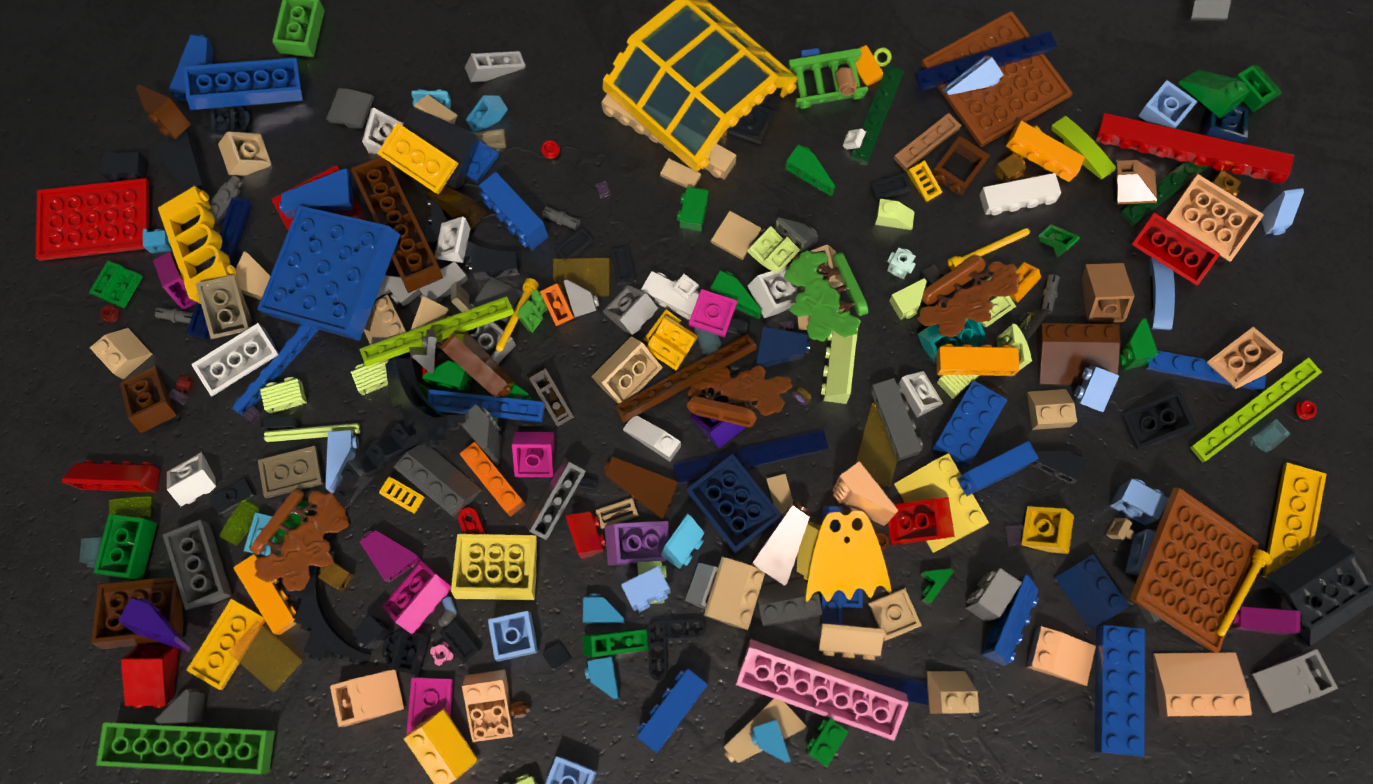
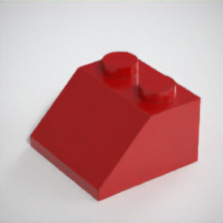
M591 512L566 516L577 553L581 559L604 552L603 546H606L603 534H598L597 528L600 525L597 516L593 517Z

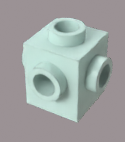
M898 248L896 253H891L887 261L890 263L887 271L904 279L907 273H912L916 265L913 262L915 255L907 249Z

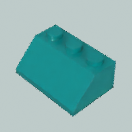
M966 319L965 329L954 337L940 336L939 324L930 325L918 334L924 350L936 365V352L942 345L951 344L954 347L972 345L977 347L987 340L981 322H976L972 319Z

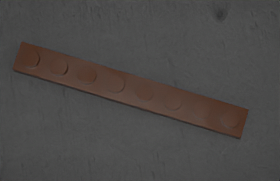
M746 334L616 405L615 409L624 423L745 355L750 354L757 349L756 344Z

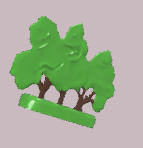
M806 250L801 253L800 258L792 261L790 268L784 274V278L791 284L800 285L805 288L804 292L798 293L795 299L796 303L792 304L788 311L799 317H811L806 328L809 337L813 340L825 341L831 335V331H835L843 337L857 334L856 329L861 321L859 318L850 315L848 311L851 306L854 307L858 316L868 314V307L864 296L842 252L833 255L835 269L832 270L825 266L828 261L826 253H812ZM817 269H823L824 272H828V274L822 275L817 273L816 271ZM839 275L843 286L836 289L832 288L829 285L830 277ZM846 290L851 302H840V291ZM844 308L845 311L840 313L839 310Z

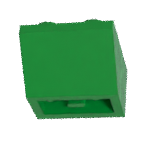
M1252 65L1235 78L1244 82L1247 88L1251 90L1243 102L1252 112L1282 93L1259 65Z

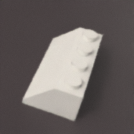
M257 323L191 365L209 394L214 396L279 354L275 343L266 329Z

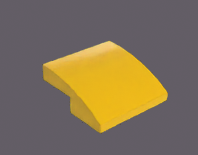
M665 316L646 348L653 356L673 369L678 370L698 336L668 316Z

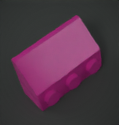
M420 561L382 605V608L398 625L413 634L415 630L420 628L425 618L434 611L441 599L448 594L451 586L424 562Z

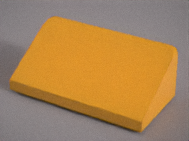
M867 45L860 48L861 57L857 61L856 67L860 78L867 87L880 81L883 77V71Z
M1025 262L1015 271L1020 276V281L1018 282L1019 289L1018 293L1010 295V298L1016 302H1019L1041 278L1039 269Z

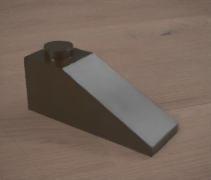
M444 185L439 195L432 190L427 194L453 219L459 217L466 218L470 231L480 223L487 213L473 199Z
M543 365L526 374L540 399L545 403V407L557 427L574 418Z

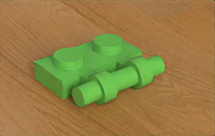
M538 290L532 291V301L528 300L522 305L517 314L522 324L531 333L534 332L543 320L542 314L548 310Z

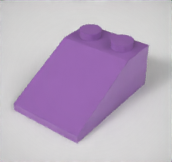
M668 521L619 523L605 526L608 566L668 561L661 556L665 545L670 539Z

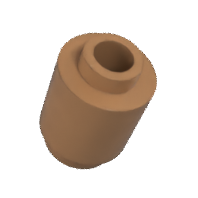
M847 67L840 68L835 74L839 91L844 96L852 95L856 92L857 87L853 70Z

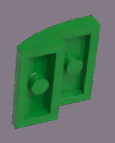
M107 261L89 293L125 309L143 276L125 269L121 265Z

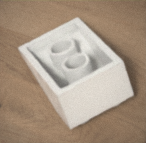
M790 266L784 267L778 274L771 271L758 275L748 285L757 305L762 310L764 318L790 309L792 304L796 303L795 299L798 293H802L800 285L791 284L784 278V274Z

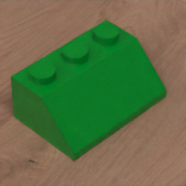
M109 514L93 573L124 579L143 580L157 523L143 518Z

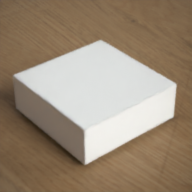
M863 129L848 131L843 147L845 149L860 148L866 132Z
M683 274L672 287V290L688 301L699 287V284Z

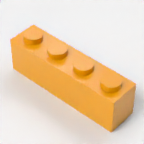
M1020 121L1013 129L1006 144V147L1055 173L1068 182L1079 173L1085 156L1023 121Z
M946 344L939 347L936 352L937 375L1015 376L1019 371L1018 348H1012L1010 345L992 348L991 345H983L981 347L962 345L961 347H954L951 344Z
M253 554L233 568L273 634L281 635L297 624L294 623V619L298 610L288 602L289 596L284 593L285 590L283 588L280 589L277 584L279 582L278 578L265 582L255 576L257 570L255 569L254 562L261 558V556Z

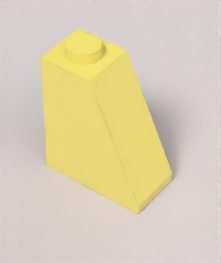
M810 521L807 523L797 553V572L804 575L803 578L806 580L809 578L812 557L821 528L820 525Z

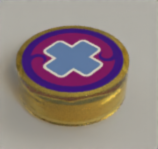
M797 387L792 393L793 397L803 405H808L812 400L811 395L803 388Z

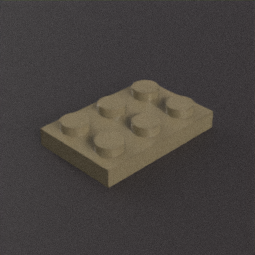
M316 446L258 460L265 498L290 493L295 488L302 490L324 484Z

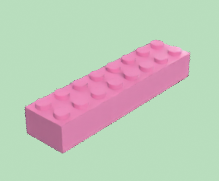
M750 639L736 682L738 686L820 715L831 717L837 721L891 740H895L908 706L906 693Z

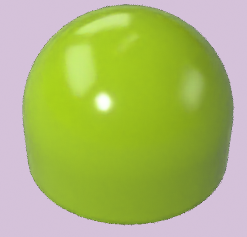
M879 48L873 55L879 66H886L891 61V53L887 48ZM880 52L887 54L885 62L878 61L877 55Z

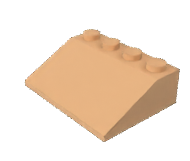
M1197 174L1187 186L1166 220L1219 252L1222 258L1231 262L1264 214Z
M860 461L839 476L832 490L834 493L832 495L838 504L842 503L844 507L852 511H863L869 519L883 526L898 512L897 508Z
M1236 653L1153 654L1159 716L1252 715L1249 692Z

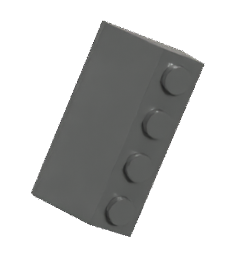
M475 405L464 414L466 423L462 424V427L498 466L501 457L502 436L499 433L501 429L484 407L480 409Z
M417 445L407 451L394 466L397 471L455 519L458 518L459 512L467 508L482 490L435 450L427 448L426 445Z
M198 520L163 534L185 609L213 604L232 596L210 523Z

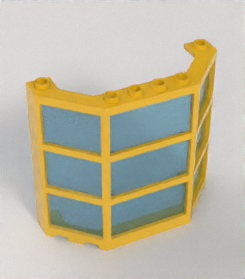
M675 0L627 40L629 45L625 52L619 53L613 63L615 68L610 74H606L603 79L604 92L694 172H698L700 169L708 166L710 152L730 126L734 127L743 115L747 116L756 104H761L765 96L772 94L777 88H782L780 95L782 98L788 93L791 94L796 89L798 77L709 1Z

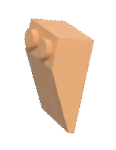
M1252 327L1207 361V364L1231 386L1237 389L1267 374L1282 362L1283 351Z
M1041 626L1035 628L1026 668L1087 686L1096 646L1062 632Z

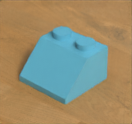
M687 514L661 553L663 558L679 569L683 564L686 566L693 558L691 553L694 548L698 550L704 542L701 539L704 535L703 530L690 515Z

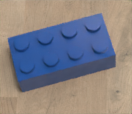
M497 172L493 173L479 185L481 190L480 196L483 198L485 206L489 210L493 209L495 211L497 219L507 224L506 227L509 232L519 237L518 241L524 248L528 247L532 251L548 238L545 225L541 219Z
M973 380L931 450L941 456L949 453L955 464L966 469L973 461L1006 404L1007 399Z
M689 669L686 672L682 670L675 679L677 684L673 689L669 687L662 696L665 700L661 705L656 704L649 713L652 716L648 723L643 721L637 729L639 733L637 738L656 753L660 751L708 686L706 682Z

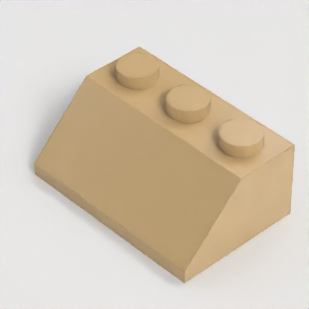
M388 295L374 302L364 328L370 345L407 332Z
M630 337L591 377L613 400L620 404L635 396L663 367L641 341Z
M722 557L704 615L732 627L748 630L765 572L754 566Z
M822 624L819 626L818 651H821L823 656H834V653H842L844 658H855V655H862L865 660H875V657L881 656L885 630Z

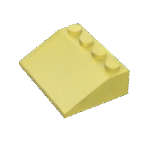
M949 453L894 483L904 503L949 497L955 537L926 541L932 553L989 523L973 494L966 496L961 489L957 479L962 475Z
M457 534L451 586L454 598L535 600L537 536Z

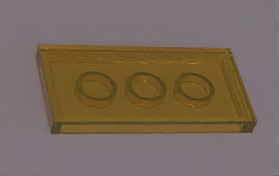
M872 403L856 463L860 461L877 484L890 488L897 460L876 405Z

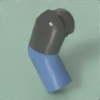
M452 597L442 600L445 611L438 619V624L441 627L448 626L457 615Z

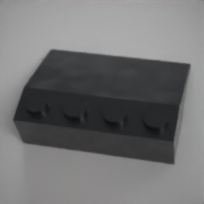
M411 106L402 126L459 163L445 185L454 190L463 186L477 135Z

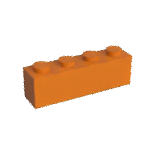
M473 442L459 453L510 517L526 505L476 442Z

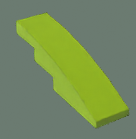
M1067 116L1052 125L1051 130L1064 140V145L1085 156L1082 165L1101 180L1116 170L1115 165L1102 149Z

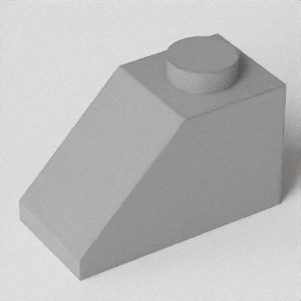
M564 280L574 317L598 310L597 306H600L597 295L593 296L591 291L571 280Z

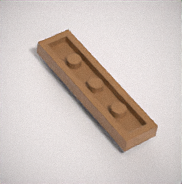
M948 113L894 156V160L907 171L958 131L961 125Z

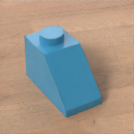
M483 95L466 121L473 133L481 132L499 122L508 109L500 96Z
M588 594V597H583V622L585 624L625 623V619L604 597H600V594Z
M608 657L587 661L588 666L585 667L586 678H590L591 683L613 699H619L613 658Z
M777 720L752 728L753 732L750 733L753 745L758 744L759 749L786 763L790 762Z

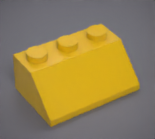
M442 709L410 730L404 738L434 784H450L478 761V758L445 709Z

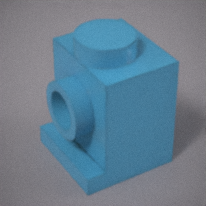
M143 229V247L150 253L173 251L165 230L156 229L154 232H150L147 229Z

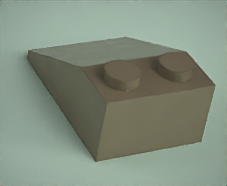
M235 275L196 283L211 339L241 333L253 326L248 307Z

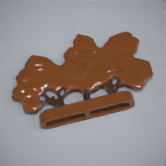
M978 255L970 258L924 290L921 300L929 306L921 308L920 317L917 320L924 326L939 324V335L954 337L965 329L966 319H972L976 322L991 320V313L989 311L992 309L993 303L989 301V298L991 296L1006 297L1018 293L1020 276L1015 273L1017 269L1015 264L1004 265L1001 262H993L989 265L986 273H981L986 266L985 260ZM985 276L992 277V279L989 281H984L980 279V277L984 278ZM971 279H975L972 287L968 289L961 287ZM957 289V292L954 294L952 298L946 297Z
M761 365L753 367L750 371L740 372L737 377L731 378L730 371L725 366L690 386L687 394L691 398L687 402V408L699 416L752 427L757 417L750 409H759L763 416L780 412L785 401L779 394L785 393L792 388L791 379L789 377L776 376L765 380L766 371ZM709 388H713V395L711 393L708 394ZM718 396H727L729 398V401L727 403L715 401L714 398ZM744 402V407L732 405V403Z
M297 488L292 491L250 547V551L255 554H261L267 545L271 549V553L268 556L258 558L254 562L255 569L257 570L255 576L257 578L270 582L281 577L287 591H300L306 587L311 578L308 566L315 565L321 568L334 563L332 555L329 554V541L323 539L324 533H335L347 528L349 520L345 515L346 509L337 502L331 492L325 494L320 491H312L308 498L309 506L298 508L304 493ZM308 510H316L317 514L308 516L304 512L308 513ZM292 513L300 515L301 523L296 529H290L284 525ZM280 529L286 532L284 542L282 544L273 543L271 540ZM276 549L281 552V555L275 553Z

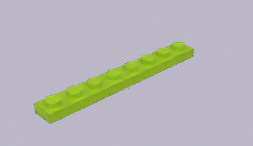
M504 297L360 348V352L365 366L368 367L410 352V347H422V337L426 336V329L435 331L436 342L449 338L452 333L460 334L513 315L514 311L508 297Z
M1308 357L1190 447L1191 450L1204 463L1321 374L1322 371Z

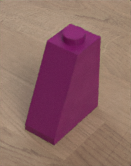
M170 251L153 260L162 287L182 310L198 303L189 298L176 259Z
M377 530L369 531L363 536L364 539L359 541L383 580L388 583L422 561L420 556Z
M1240 607L1232 621L1233 629L1276 635L1299 633L1300 611Z

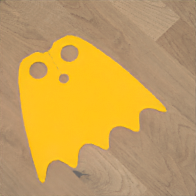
M852 511L849 515H842L840 512L829 513L822 523L815 545L808 578L806 601L808 602L815 592L820 591L826 601L829 602L833 594L838 590L843 591L847 599L851 600L855 590L858 588L863 589L868 597L872 598L876 587L879 585L883 586L891 594L892 590L883 554L867 515L863 511ZM855 518H860L863 522V527L859 531H855L852 528V521ZM834 519L838 520L841 524L838 532H832L830 529V523ZM846 536L850 538V542L847 544L844 542Z

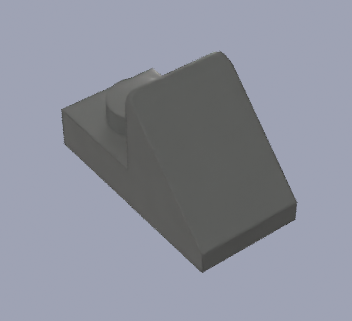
M426 329V336L422 337V347H410L409 349L411 356L429 373H434L436 335L434 330Z

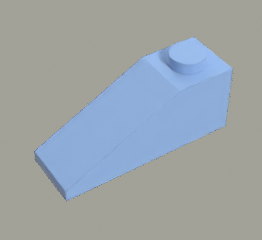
M986 55L944 87L942 91L951 95L993 86L999 82V78L1003 76V73L994 59Z
M1303 188L1283 191L1261 212L1264 214L1261 220L1265 234L1273 233L1274 235H1279L1292 225L1304 193Z
M351 430L328 432L326 489L331 493L335 492L343 478L341 475L342 470L348 461L354 459L356 448L359 447L358 437Z

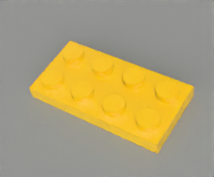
M399 123L395 125L377 153L438 195L459 164Z
M231 599L186 671L215 688L223 690L265 623L264 617L236 600Z

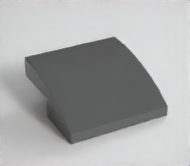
M338 88L326 120L330 123L345 124L348 128L362 129L374 96L360 91Z
M491 277L477 296L473 305L479 307L508 297L514 310L523 291ZM510 316L505 317V318H502V319H499V320L502 321V322L507 323V321L509 320Z

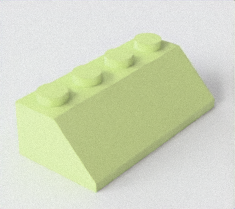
M831 331V335L827 338V340H831L830 347H826L825 358H828V365H824L823 370L826 384L822 383L821 395H824V401L847 404L851 394L857 334L843 337L835 331Z

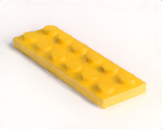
M1290 463L1283 465L1267 553L1271 556V560L1268 565L1264 566L1262 577H1265V575L1314 544L1326 479L1325 473Z

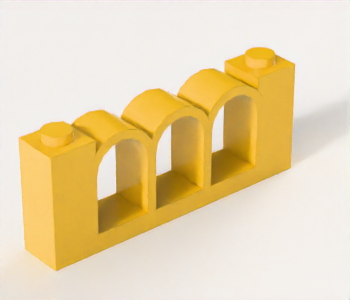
M194 186L158 207L188 296L190 299L201 304L196 283L231 275L236 277L237 272L230 265L228 255L220 250L222 237L213 230L215 219L213 214L208 211L211 208L208 201L209 196L204 190L201 191ZM200 215L199 221L194 226L184 232L182 231L181 225ZM208 235L205 244L190 253L188 246ZM215 256L213 265L197 274L195 267Z

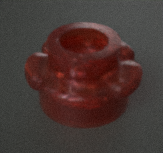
M112 304L102 307L100 310V318L105 322H115L119 318V311Z
M181 375L177 381L176 389L180 390L181 393H184L186 390L189 391L193 381L190 380L189 375Z

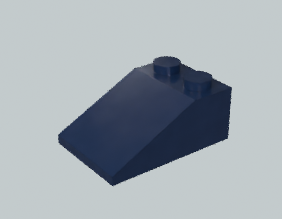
M1238 106L1221 118L1209 109L1202 135L1245 144L1248 139V108Z

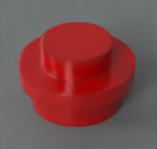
M549 140L542 145L541 151L544 157L551 159L559 154L560 149L556 142Z
M1304 400L1296 405L1295 410L1301 419L1309 420L1316 415L1317 408L1313 402Z

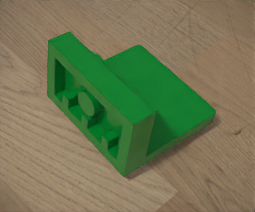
M831 717L820 721L816 728L819 732L815 738L811 736L805 746L808 749L806 754L826 767L830 764L849 732L835 723Z

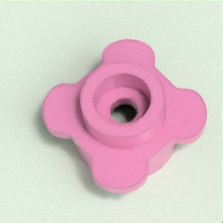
M442 642L441 645L430 649L436 665L440 666L444 661L453 659L454 655L450 652L447 642Z

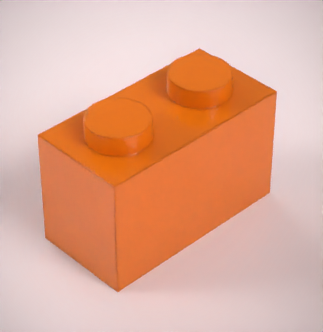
M557 283L540 291L556 326L576 318L561 284Z

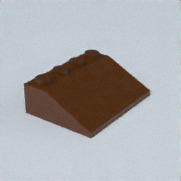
M1041 323L1037 328L1039 385L1081 386L1084 380L1082 378L1083 371L1086 367L1089 368L1090 364L1118 375L1120 354L1119 324Z
M175 577L98 584L91 643L101 649L161 643L135 634L118 621L131 598L138 601L140 598L152 602L151 605L160 609L159 613L166 617L182 637L184 623L182 600Z

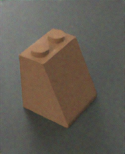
M1124 263L1086 264L1082 275V286L1087 323L1125 322L1134 299V293Z

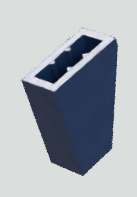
M763 327L756 366L761 365L764 368L804 358L805 352L809 353L811 342L807 341L808 335Z

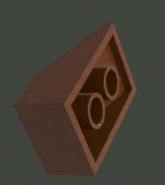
M139 84L136 86L142 106L148 113L147 117L159 126L158 130L162 135L176 139L191 125L169 97Z
M156 366L120 382L128 419L140 433L177 416L174 404Z

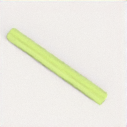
M352 423L271 430L264 432V439L267 442L320 438L328 437V432L350 430L354 434H360V425Z

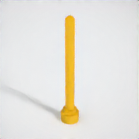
M1028 228L1022 229L963 257L954 256L949 258L948 265L952 271L974 256L978 255L981 257L1029 235L1030 230Z
M527 278L522 286L523 294L496 345V350L499 352L504 349L519 319L517 316L519 308L528 301L532 291L539 288V283L532 278Z
M1259 549L1255 550L1252 556L1253 565L1217 630L1219 636L1226 634L1261 567L1268 565L1271 560V556L1267 552Z

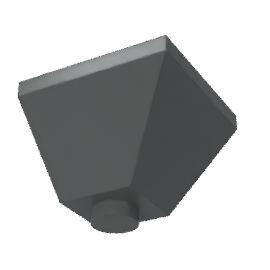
M783 218L776 220L775 231L783 239L788 237L800 249L797 253L798 255L806 250L809 251L817 243L818 235L812 227Z

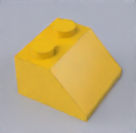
M1027 506L1022 545L1051 553L1069 554L1074 515L1067 509Z

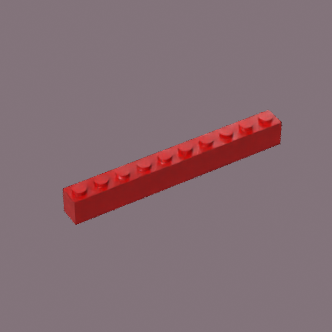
M1106 113L1102 117L1096 141L1105 145L1111 144L1122 149L1129 148L1140 153H1151L1158 157L1173 158L1180 162L1194 163L1197 166L1213 167L1215 170H1226L1238 175H1248L1255 179L1270 180L1273 183H1284L1290 175L1294 155Z

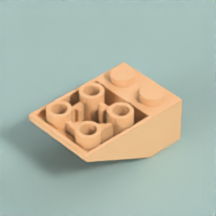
M396 670L364 676L330 686L338 727L350 726L405 709Z
M498 670L465 675L462 689L472 742L513 736L512 718L509 714L511 708L506 671Z

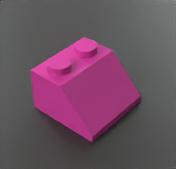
M515 432L512 442L515 477H553L555 458L554 432Z

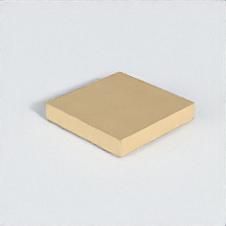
M729 211L711 239V243L743 260L748 253L747 250L755 242L762 228Z
M905 588L868 603L878 629L885 630L884 641L922 626Z

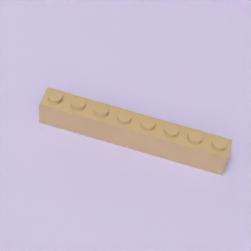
M624 92V93L627 94L634 102H636V103L639 102L638 99H636L635 97H633V96L629 95L628 93ZM608 94L605 96L601 103L603 112L607 116L617 118L621 124L629 125L637 133L645 134L653 142H659L664 145ZM647 104L642 108L665 129L673 120ZM678 123L671 133L694 155L697 154L707 139L681 123ZM716 144L710 152V162L705 169L710 171L714 177H720L725 180L736 163V154Z

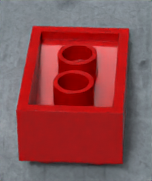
M949 497L894 504L898 512L888 522L891 545L955 537Z

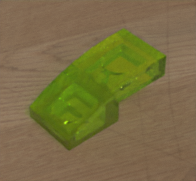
M151 496L109 500V514L135 518L151 517Z
M243 500L225 524L220 537L237 546L249 532L248 527L252 523L254 513H260L259 508Z

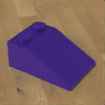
M132 598L129 600L118 620L135 634L188 652L190 651L191 647L166 617L159 613L160 609L151 605L152 602L140 598L139 601Z

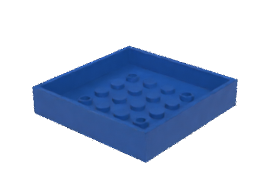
M298 205L257 310L274 318L360 341L400 234L387 225Z

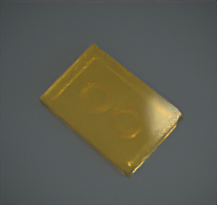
M553 259V285L561 284L567 297L568 294L564 280H571L591 291L593 296H610V259Z
M259 621L228 652L273 693L303 662L299 656Z

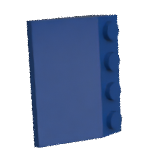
M1027 575L1017 579L1021 584L1001 616L996 618L981 653L982 656L1003 666L1013 662L1016 655L1014 651L1016 644L1019 645L1024 636V633H1021L1024 625L1027 626L1031 619L1030 610L1036 606L1039 599L1037 596L1039 590Z

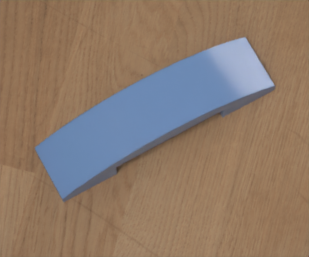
M1150 257V276H1153L1154 308L1151 311V329L1171 330L1175 307L1174 274L1171 269Z

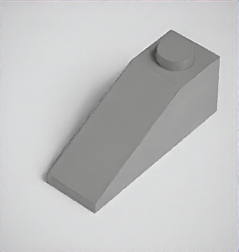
M520 51L480 53L470 55L465 69L471 82L488 81L525 68V63Z

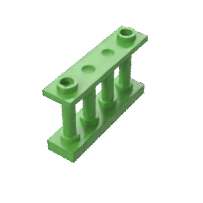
M861 49L789 60L788 69L798 77L797 83L800 98H796L795 107L804 109L813 104L853 98L854 100L863 98L868 91V86L860 88L856 63L861 57ZM847 63L849 68L853 70L857 87L856 92L852 95L844 96L839 91L835 74L839 70L838 66L840 64ZM829 66L832 70L836 92L825 94L821 69L822 67ZM811 69L814 71L818 95L807 97L803 72L804 70Z

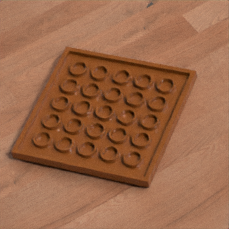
M1012 11L921 61V65L980 147L1013 130L1020 121L1027 122L1070 98L1073 94ZM986 55L994 59L1003 73V76L999 78V82L993 86L951 95L942 91L944 87Z
M1173 488L1130 600L1208 650L1219 653L1225 635L1219 636L1217 630L1251 568L1252 556L1255 550L1258 549L1259 543L1182 489Z

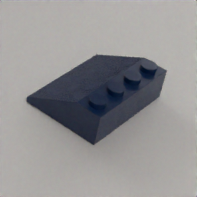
M733 454L686 489L688 497L734 555L750 544L782 516Z

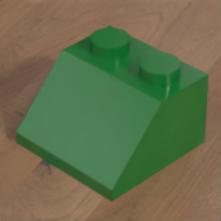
M1146 318L1142 319L1129 331L1120 348L1119 364L1122 365L1123 370L1145 366L1159 355Z
M447 361L434 368V373L427 372L423 375V379L430 388L468 394L473 377L455 361Z

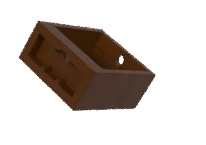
M959 136L935 167L933 176L937 182L945 184L952 192L962 196L986 165L990 155ZM955 151L977 165L965 182L943 169V166Z

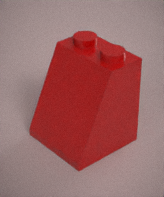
M167 644L140 645L121 659L125 706H133L134 708L154 706V708H161L174 698L179 648Z

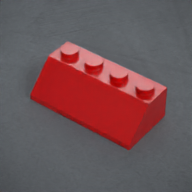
M1156 213L1150 216L1131 244L1196 286H1198L1220 256L1219 252Z
M84 460L83 463H75L62 478V483L81 490L157 492L160 469L147 462H141V465H134L132 462H122L121 465H118L111 461H103L102 464H96L95 461Z

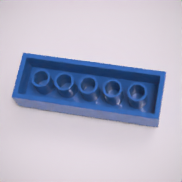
M296 58L183 66L186 99L190 110L303 101Z
M1107 625L1096 627L1095 752L1144 756L1145 629Z

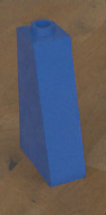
M190 35L169 88V92L177 100L187 102L183 66L213 64L214 47L209 39L203 35Z
M342 169L282 193V201L279 202L280 210L287 218H294L298 205L330 213L354 210L352 176L347 169Z
M1028 441L968 471L959 477L957 481L965 495L969 496L1019 472L1039 458Z

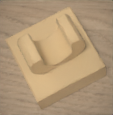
M1114 518L1106 535L1111 539L1123 540L1128 538L1131 540L1135 533L1129 529L1132 522L1127 518Z

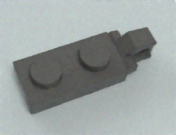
M234 175L228 183L225 182L209 202L211 208L208 211L213 214L215 224L217 225L220 224L240 197L239 188L243 182Z

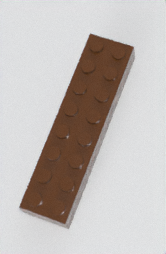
M380 156L351 168L375 223L387 225L400 234L392 260L407 292L410 293L443 279L435 257L389 162Z

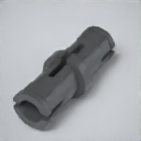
M548 206L545 207L546 210H543L542 217L557 222V225H565L574 230H577L580 225V219L567 215L565 211L560 212Z
M1054 274L1047 276L1046 288L1042 293L1044 298L1040 311L1045 313L1047 309V314L1053 313L1054 301L1058 296L1057 287L1060 277L1055 275L1053 280Z
M158 306L156 310L160 311V313L155 312L156 318L171 320L174 323L184 322L193 325L196 321L192 320V318H197L196 313L181 311L179 308L168 309Z

